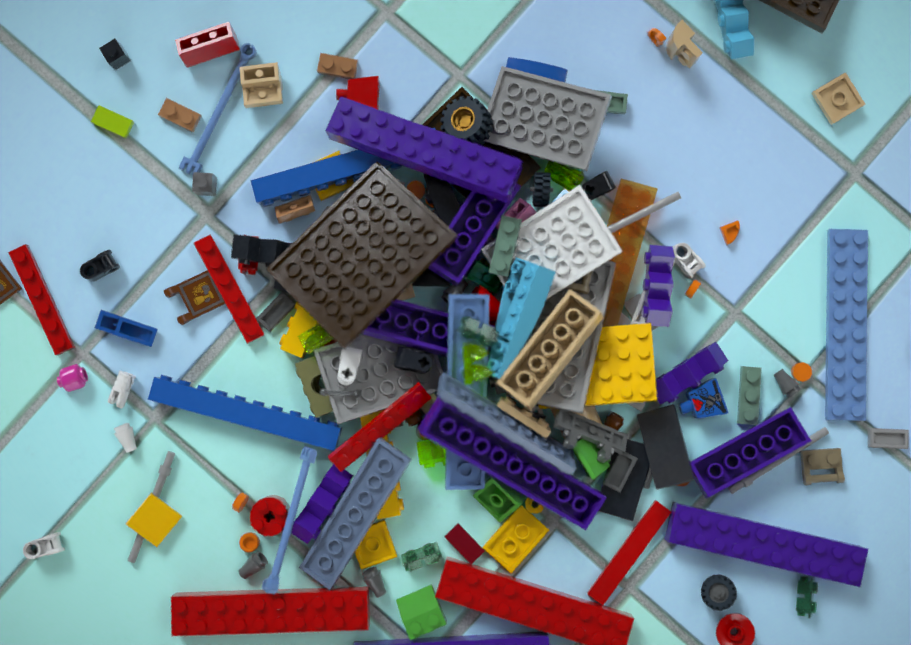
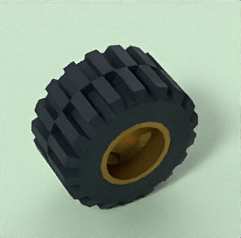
M464 96L459 97L460 100L458 101L454 99L451 105L448 103L446 106L448 109L446 111L443 110L442 115L444 118H441L440 121L443 124L441 129L444 133L477 145L485 144L484 140L490 138L488 133L493 131V128L490 126L493 125L492 116L486 107L478 99H473L470 96H467V99Z

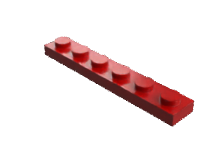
M211 234L194 242L193 244L246 343L249 344L264 336L260 325Z
M24 244L8 252L54 354L58 356L75 348L29 245Z
M418 382L329 454V460L342 472L373 447L378 438H384L432 399V397Z

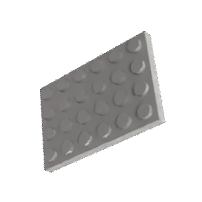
M502 66L487 109L492 116L493 125L490 126L493 128V131L488 133L490 138L488 140L485 139L484 142L587 171L612 96Z
M359 335L348 346L362 350L359 367L357 368L353 383L344 386L337 379L342 346L337 342L313 350L327 391H355L357 389L361 391V396L358 398L354 397V395H328L337 425L386 409L418 382L429 394L438 392L439 377L443 373L437 354L366 335ZM398 347L409 348L429 355L432 358L430 370L425 374L395 368L393 365ZM422 360L420 363L422 368L426 365L425 360ZM347 371L343 374L345 379L349 377V372Z

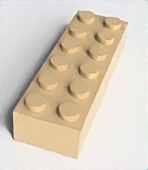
M569 290L511 363L503 376L497 381V384L529 410H532L602 321V312L575 292Z

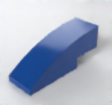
M508 57L506 64L507 68L564 83L568 72L565 68L519 58Z
M100 310L94 327L152 347L158 330L157 328L104 310Z

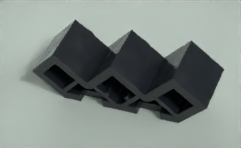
M233 235L231 258L238 260L239 264L250 265V262L266 264L265 267H269L292 243L274 239H260L247 235Z

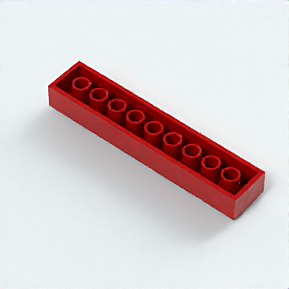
M448 556L435 593L436 598L585 645H627L635 619L630 613L474 564L471 565L468 562Z
M368 586L334 587L331 590L328 588L278 589L275 594H269L263 590L176 592L171 596V636L369 630L370 627Z

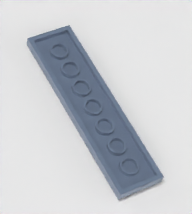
M445 372L441 374L438 384V396L442 401L450 402L462 413H468L473 416L477 422L485 423L496 433H502L509 441L517 442L526 451L537 454L544 462H550L555 465L561 472H567L572 475L576 470L572 449L564 448L561 442L549 435L547 438L543 437L497 407V404Z
M381 437L378 438L299 568L329 590L333 589L412 459Z

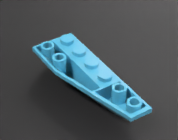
M515 258L502 293L486 373L500 379L515 360L539 318L556 271Z

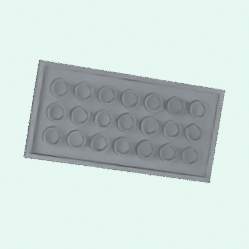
M607 261L592 271L588 286L590 287L589 294L573 291L600 310L603 319L537 404L583 414L616 262ZM583 277L577 280L576 284H581ZM568 289L561 290L545 301L539 318L522 349L567 294ZM506 392V397H509V398H511V399H515L514 397H512L510 394H508V393Z

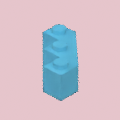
M714 0L718 11V24L721 27L724 40V52L728 53L731 59L754 55V37L748 30L749 11L744 6L743 0Z

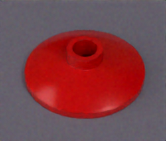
M731 613L724 616L718 622L716 638L720 645H752L755 639V629L752 622L746 616L739 613ZM736 628V634L732 635L731 630Z

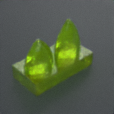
M553 161L548 162L544 171L551 174L552 181L569 191L581 185L584 179L583 170L581 172L575 169L571 170L566 165Z
M320 324L315 325L298 336L308 354L334 339Z
M464 342L462 346L465 385H473L474 382L482 381L491 376L493 371L486 366L474 364V362L482 360L488 354V351L482 346L472 344V342Z

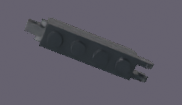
M423 174L427 186V193L424 196L428 204H433L435 210L432 212L449 227L461 208L451 185L447 181Z

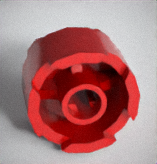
M269 495L258 500L250 512L252 528L264 536H274L284 530L290 509L289 504L284 498L277 495ZM272 511V515H275V518L269 519L267 514Z

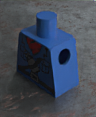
M711 378L694 389L687 391L685 394L688 401L678 404L682 415L692 412L693 417L697 419L729 413L716 378Z

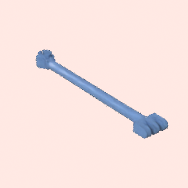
M245 43L241 46V59L191 158L189 159L184 156L179 169L184 170L188 164L186 168L187 173L190 174L193 168H195L193 172H200L202 165L197 162L240 78V67L246 66L247 62L256 56V48L250 43ZM252 49V54L246 55V52Z
M307 446L303 447L300 459L303 460L273 569L269 578L264 579L262 583V590L269 594H275L278 590L280 569L310 463H315L317 451Z

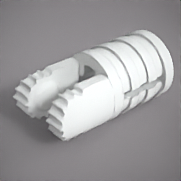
M119 370L108 398V403H116V406L122 409L136 376Z

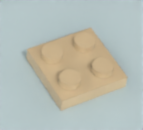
M846 72L811 93L831 125L865 105Z

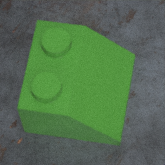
M580 438L577 440L576 447L572 450L587 476L593 480L608 469L610 465L608 461L605 463L597 461L599 448L596 447L597 444Z
M491 476L485 482V489H478L473 494V497L499 522L519 508L528 497L494 476Z
M432 584L396 599L402 622L410 640L447 624L438 598L435 597Z

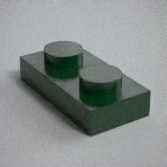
M474 259L465 273V277L497 294L503 285L497 274L489 273V266Z

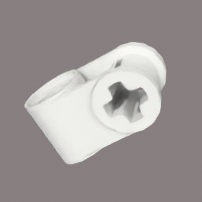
M679 243L673 246L674 260L689 279H692L698 270L706 267L703 260L696 255L688 244ZM678 247H681L684 250L683 257L678 256Z
M342 347L337 375L340 384L348 386L353 383L357 368L359 367L362 350L351 347L344 349ZM345 371L349 372L348 379L344 378L343 374H345Z
M56 532L26 543L23 547L24 556L28 559H35L65 551L59 537L61 533ZM33 544L38 547L37 554L31 550Z

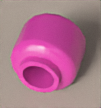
M77 364L62 368L57 377L59 387H63L68 392L83 388L88 381L85 368Z

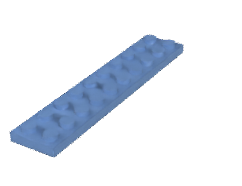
M827 230L826 420L866 421L868 230Z
M449 294L447 374L487 398L486 370L488 366L489 295ZM446 449L445 489H485V471Z

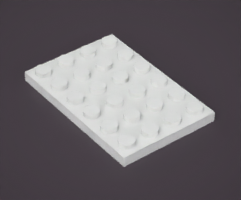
M579 185L521 223L512 264L515 258H519L556 271L546 298L547 300L623 251ZM496 240L481 249L490 264ZM497 275L505 286L508 277Z

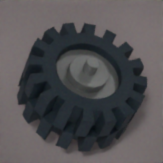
M548 172L534 173L533 187H530V191H533L532 204L534 207H546L549 205L550 192H553V188H550L551 174Z
M720 574L711 575L703 582L701 587L702 600L713 610H727L736 600V587L728 577Z

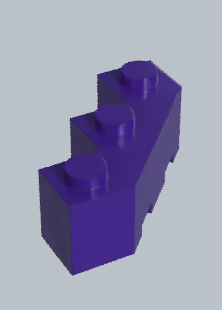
M649 245L648 252L644 254L646 274L643 280V290L645 291V299L641 315L642 318H645V323H651V326L669 327L673 313L670 299L674 286L671 272L675 259L672 246Z
M717 342L706 346L689 359L673 367L666 374L656 378L657 400L660 405L665 402L670 404L679 398L677 395L688 387L694 389L701 384L700 380L712 372L717 374L724 369L723 365L729 360Z
M333 464L302 512L294 521L291 534L307 545L312 538L316 540L322 531L319 529L327 516H331L336 508V502L342 493L346 492L354 475L345 469L340 472Z

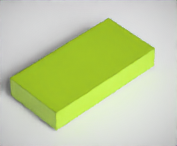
M98 105L90 121L126 139L134 124L133 120Z

